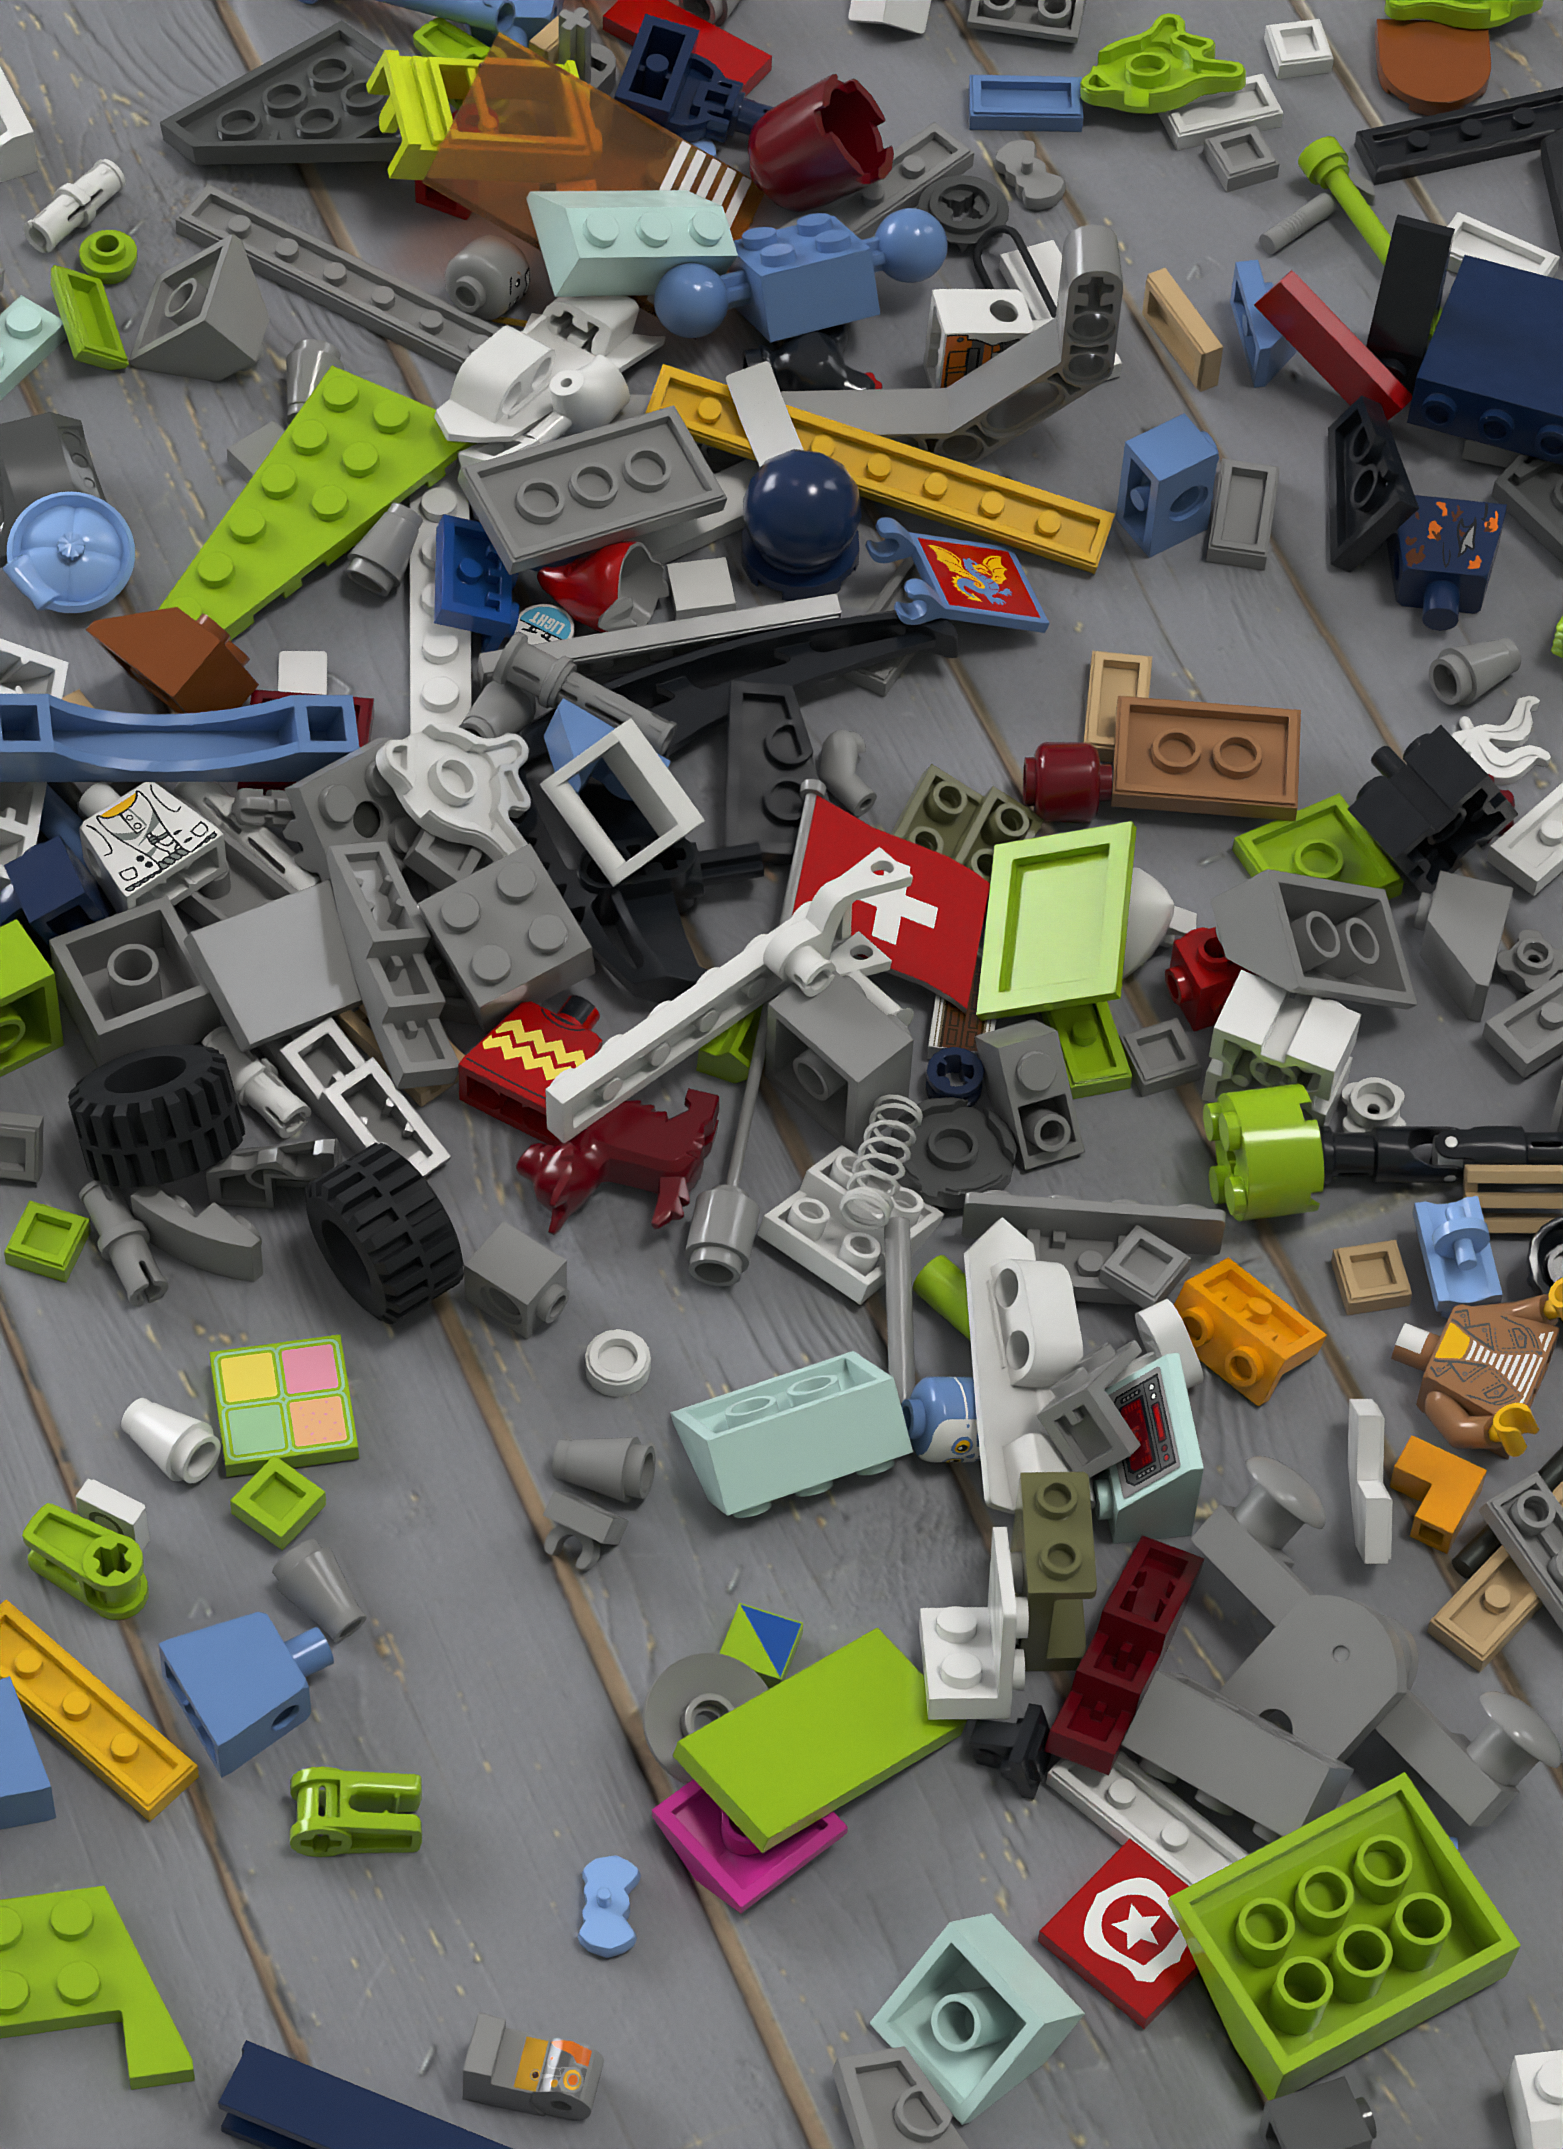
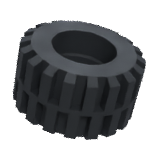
M173 1044L135 1051L111 1060L93 1070L78 1081L76 1087L68 1095V1104L87 1171L93 1180L101 1181V1184L108 1186L146 1187L187 1178L226 1158L232 1153V1150L239 1147L243 1141L242 1136L245 1135V1126L227 1060L224 1054H220L219 1050L212 1047L193 1044Z
M374 1143L306 1185L304 1198L308 1221L320 1251L350 1296L378 1320L384 1321L386 1324L397 1323L463 1280L464 1263L461 1248L445 1208L420 1172L407 1159L388 1145Z

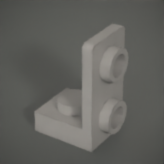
M1136 1340L1117 1350H1114L1111 1344L1107 1342L1089 1352L1076 1363L1078 1369L1060 1379L1050 1388L1055 1398L1036 1415L1073 1472H1085L1090 1478L1131 1456L1141 1446L1105 1391V1388L1142 1352Z

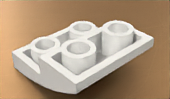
M841 1145L806 1171L799 1191L764 1215L757 1235L861 1305L886 1283L884 1227L876 1230L860 1229L848 1223L841 1215L839 1209L840 1202L847 1193L846 1186L848 1179L853 1175L852 1168L854 1162L859 1158L858 1154ZM866 1160L869 1167H871L873 1170H878L873 1165H871L868 1160ZM862 1164L860 1165L859 1172L866 1170ZM873 1175L860 1177L862 1182L868 1187L877 1188L884 1192L893 1190V1184L888 1180L879 1179ZM856 1181L854 1182L853 1189L860 1187ZM899 1184V1192L891 1196L894 1207L891 1210L890 1218L904 1217L910 1220L912 1257L940 1225L944 1213L934 1206L923 1202L921 1196L915 1191L902 1187ZM859 1200L868 1207L880 1209L872 1202ZM853 1201L847 1204L851 1213L859 1218L878 1220L883 1217V1214L869 1213L861 1209Z

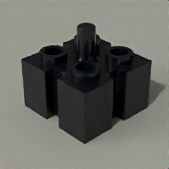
M1439 725L1431 734H1423L1412 741L1404 751L1403 760L1389 746H1383L1376 750L1371 757V763L1382 775L1368 781L1358 792L1356 801L1347 808L1381 850L1421 893L1429 894L1436 888L1440 870L1454 873L1463 865L1459 859L1476 844L1482 848L1519 815L1500 792V789L1490 776L1442 725Z

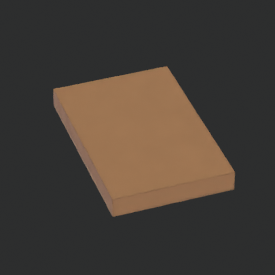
M1118 696L1111 807L1296 821L1301 710Z

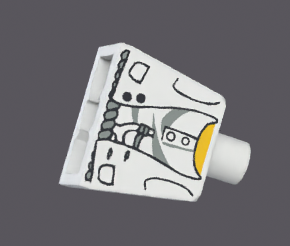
M99 782L87 789L79 801V808L88 817L79 828L83 858L117 914L166 895L172 906H174L227 871L224 834L216 826L155 782H144L122 797L108 783Z

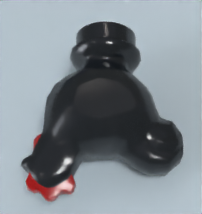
M846 323L790 337L776 351H771L769 347L763 344H759L757 349L743 350V369L765 361L769 362L781 392L873 390L883 388L882 383L875 379L873 373H862L845 364L842 354L849 339Z

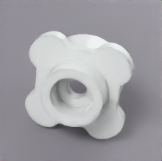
M1377 1077L1366 1078L1359 1082L1347 1084L1341 1094L1342 1101L1347 1105V1116L1342 1122L1344 1132H1371L1374 1126H1406L1405 1121L1400 1117V1106L1403 1104L1405 1097L1402 1089L1388 1080ZM1368 1109L1377 1110L1379 1113L1371 1114L1368 1112Z

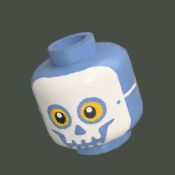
M928 1376L923 1378L914 1387L910 1399H905L901 1403L914 1452L921 1460L928 1462L978 1461L980 1459L973 1377Z

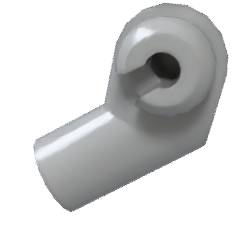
M839 729L831 733L823 742L819 779L826 785V789L855 816H861L872 808L877 799V794L855 774L856 764L861 760L858 753L866 752V745L861 735L855 731Z

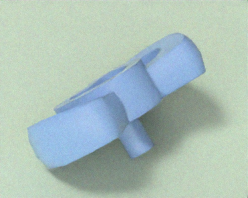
M617 1855L596 1858L586 1865L582 1872V1878L586 1884L584 1887L586 1905L582 1910L583 1926L577 1938L580 1945L588 1952L605 1958H612L625 1953L634 1947L636 1943V1933L627 1922L630 1915L628 1895L638 1885L641 1874L631 1862Z

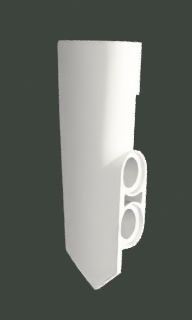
M628 296L558 297L546 307L541 316L520 332L506 325L474 350L462 364L456 376L450 399L436 410L434 418L447 441L473 443L511 442L537 426L554 411L549 388L550 380L554 375L565 370H577L587 365L597 355H603L617 366L620 372H623L663 346L666 337L632 334L639 306L635 300Z
M1002 1217L964 1253L984 1500L986 1505L992 1509L1015 1514L1020 1473L1073 1472L1036 1415L1055 1398L1050 1388L1060 1379L1078 1369L1076 1363L1083 1358V1342L1072 1281L1068 1270L1064 1265L1057 1262L1036 1261L1033 1243ZM1090 1477L1091 1509L1096 1506L1092 1478Z

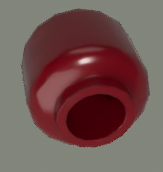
M1044 742L1037 747L1034 757L1024 758L1023 803L1024 806H1033L1034 812L1044 822H1090L1098 812L1099 801H1111L1112 765L1100 764L1099 753L1091 743Z

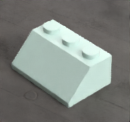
M687 190L530 191L526 197L555 297L654 295L657 284L662 276L675 266L685 263L702 264L711 268L720 276L727 273L738 257L723 206Z
M854 1351L670 1412L674 1427L708 1501L725 1515L733 1514L736 1518H746L761 1514L771 1508L772 1500L793 1493L796 1496L805 1497L825 1492L833 1486V1479L854 1472L858 1475L881 1473L894 1466L895 1458L913 1452L894 1377Z

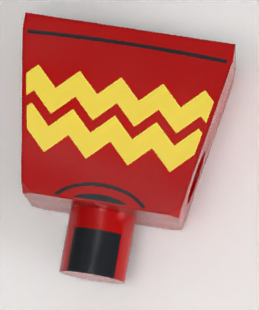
M577 995L569 996L557 1014L532 1001L520 1003L465 1055L458 1064L459 1100L548 1145H560L562 1142L547 1129L546 1088L551 1085L561 1072L569 1068L575 1069L600 1051L602 1039L591 1031L600 1019L599 1011L590 1001Z

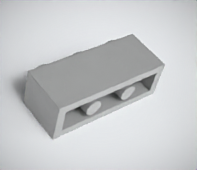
M1156 1671L1121 1744L1142 1756L1138 1766L1150 1775L1175 1784L1179 1777L1198 1788L1195 1799L1208 1808L1227 1816H1232L1234 1811L1237 1810L1256 1821L1252 1831L1270 1843L1334 1810L1354 1771L1348 1765L1187 1675L1175 1672Z

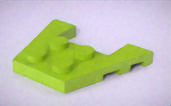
M105 1886L0 1900V2039L122 2022L131 2090L195 2081L193 2060Z

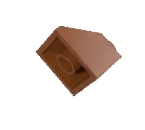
M178 607L94 620L86 629L129 677L177 714L239 708L259 686L256 680L244 668L250 661V658L229 641L231 636L221 626L203 613L195 621Z

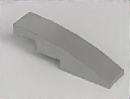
M387 842L329 846L326 858L338 917L354 977L373 1034L396 1090L453 1084L459 1073V1061L439 1020L446 1001L424 956V951L431 936Z
M331 1016L323 1021L258 1046L264 1056L278 1069L279 1074L355 1155L374 1143H383L407 1159L424 1178L450 1160L451 1156L399 1089L396 1090L394 1083L374 1057L365 1061Z

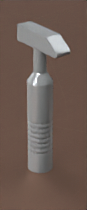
M1349 170L1348 176L1366 202L1370 206H1374L1375 191L1372 182ZM1321 193L1286 217V219H1283L1261 234L1259 241L1264 251L1269 254L1276 253L1334 213L1338 203L1337 199L1332 193Z

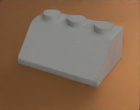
M1266 869L1210 899L1217 923V938L1224 949L1225 957L1275 985L1293 993L1406 1010L1417 1005L1385 889Z

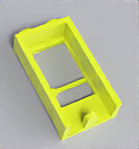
M384 50L366 84L368 94L390 95L379 116L380 131L382 133H395L399 127L402 137V143L387 169L389 179L532 186L577 184L584 181L591 167L598 162L600 157L601 141L597 131L593 130L588 112V92L586 87L580 82L577 67L573 60H567L563 65L444 57L400 56L398 50ZM448 99L473 101L478 120L476 131L482 136L457 135ZM483 101L547 104L556 140L492 136L495 124L487 117Z

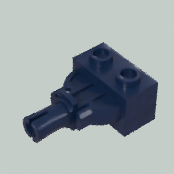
M645 14L614 96L607 140L662 156L667 141L691 143L709 138L725 143L728 136L733 137L735 132L750 135L753 125L761 116L774 107L745 98L746 93L742 92L744 83L725 78L715 64L695 54L700 30Z
M60 835L45 843H39L30 847L22 856L4 865L11 884L0 890V927L17 919L46 961L51 960L50 939L116 915L110 901L95 878Z

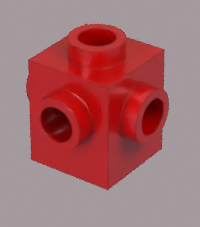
M1205 927L1189 931L1180 939L1174 940L1170 968L1165 970V982L1172 1000L1180 1006L1194 1032L1216 1024L1241 970L1257 975L1225 957L1224 949L1217 938L1216 927L1210 929Z

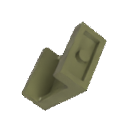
M1085 1472L1020 1473L1010 1552L1022 1553L1023 1589L1022 1593H1015V1597H1027L1029 1629L1028 1638H1019V1644L1016 1645V1649L1024 1650L1025 1672L1076 1671L1087 1651L1083 1599L1094 1598L1097 1591L1089 1476Z

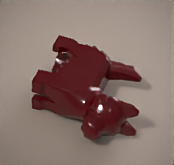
M688 1088L684 1102L688 1110L670 1119L666 1111H656L654 1105H642L640 1100H626L566 1143H561L558 1146L546 1145L544 1143L530 1145L519 1158L516 1169L519 1175L534 1184L537 1201L552 1212L548 1233L552 1235L557 1234L568 1217L581 1208L591 1198L598 1186L604 1182H613L657 1193L658 1200L651 1226L654 1229H660L672 1220L684 1218L682 1207L690 1204L689 1190L694 1188L696 1182L701 1179L704 1157L711 1152L717 1135L719 1096Z

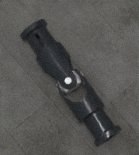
M1319 1126L1324 1158V1183H1330L1333 1177H1371L1374 1183H1448L1464 1179V1165H1563V1131L1525 1132L1522 1126H1480L1471 1129H1459L1450 1126H1374L1371 1132H1333L1330 1126ZM1433 1144L1429 1164L1415 1158L1410 1150L1419 1145Z

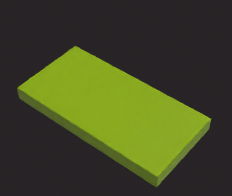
M877 1627L679 1740L673 1757L751 1842L764 1853L961 1736L967 1720H928L924 1675Z

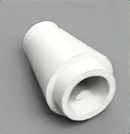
M146 1398L135 1400L127 1408L121 1421L122 1430L130 1435L131 1439L172 1481L184 1480L187 1483H196L208 1475L218 1460L221 1444L219 1439L214 1436L212 1427L206 1422L160 1404L152 1403Z

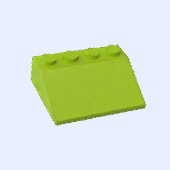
M1406 1772L1170 1896L1168 1900L1172 1913L1233 2046L1269 2101L1298 2091L1506 1977L1521 1947V1944Z

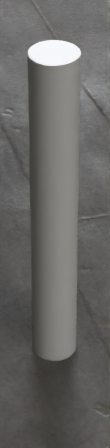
M891 1217L888 1224L884 1226L889 1375L894 1377L901 1404L905 1399H910L915 1387L910 1220L904 1217Z

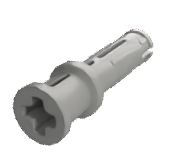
M516 632L509 640L494 669L493 681L501 685L509 681L537 696L539 705L546 709L550 707L553 709L557 708L564 698L614 728L632 718L655 752L661 756L667 750L676 732L677 723L668 721L628 700L626 697L577 673V665L573 664L571 658L567 656H562L559 659L529 644L528 636L521 632Z

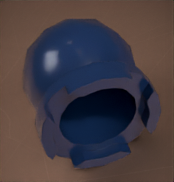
M792 449L766 460L751 478L743 498L745 526L741 533V561L744 571L755 586L758 587L759 582H762L768 588L783 592L782 600L788 602L838 593L841 590V582L851 575L853 569L856 571L859 565L860 548L859 531L857 528L862 518L861 498L856 482L842 463L816 451Z

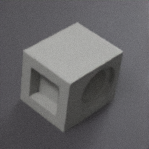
M503 1221L464 1264L465 1300L526 1339L535 1332L543 1321L548 1324L553 1322L563 1311L568 1301L567 1260L506 1221Z

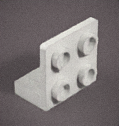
M993 1527L988 1607L952 1606L947 1608H920L919 1633L928 1720L1011 1719L1012 1690H1024V1650L1015 1649V1645L1019 1644V1638H1028L1027 1597H1015V1593H1022L1023 1560L1021 1552H1010L1007 1527Z

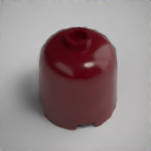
M832 74L770 109L753 125L748 141L751 178L757 188L763 191L776 205L794 212H804L827 205L885 179L892 170L894 158L892 146L883 148L882 137L877 127L886 121L873 96L858 80L853 78L844 83L838 80L837 74Z

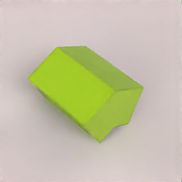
M762 1005L698 1050L696 1071L734 1084L747 1080Z

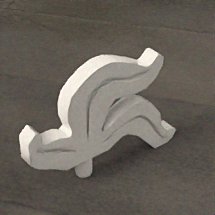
M1534 696L1518 698L1511 717L1503 725L1484 724L1474 727L1470 718L1463 716L1459 720L1462 730L1451 735L1487 774L1494 776L1496 785L1515 783L1535 765L1548 767L1551 756L1544 749L1532 745L1520 747L1528 740L1533 724L1531 712L1536 711L1539 706L1540 700ZM1497 747L1516 748V749H1514V750H1512V751H1510V752H1508V753H1505V752L1500 751Z

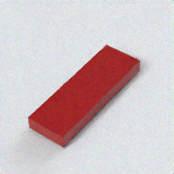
M618 0L603 15V30L632 46L635 43L645 14L700 30L695 54L715 64L725 78L744 83L742 92L746 93L745 97L772 70V55L668 0Z
M1292 270L1254 304L1263 316L1350 406L1362 395L1381 403L1387 421H1389L1412 400V394Z

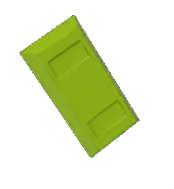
M53 265L51 268L50 285L74 360L107 370L126 368L129 365L102 280L68 268Z

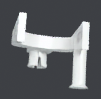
M878 847L842 876L827 882L818 890L809 906L806 918L784 928L771 939L763 954L764 964L782 981H793L809 997L818 995L829 986L835 976L832 972L837 971L841 976H850L862 987L867 999L886 1015L892 1014L898 1017L908 1027L913 1019L914 1011L911 1008L902 1009L866 977L890 970L892 960L859 931L832 952L831 949L842 917L853 902L911 886L913 876L882 848ZM877 870L887 871L889 874L882 876L876 875L873 872ZM857 954H863L869 958L864 960H857L852 956Z

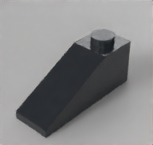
M1398 214L1392 232L1366 347L1413 395L1417 374L1437 326L1455 229Z

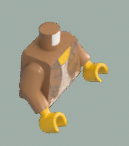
M1563 1277L1551 1286L1548 1294L1514 1302L1478 1306L1464 1304L1454 1306L1441 1336L1407 1323L1404 1324L1396 1341L1391 1359L1424 1372L1416 1405L1421 1412L1426 1414L1452 1447L1456 1449H1488L1500 1457L1509 1459L1510 1456L1517 1457L1525 1452L1527 1445L1522 1434L1538 1433L1539 1427L1530 1409L1551 1363L1560 1328L1554 1325L1557 1324L1559 1318L1563 1321Z

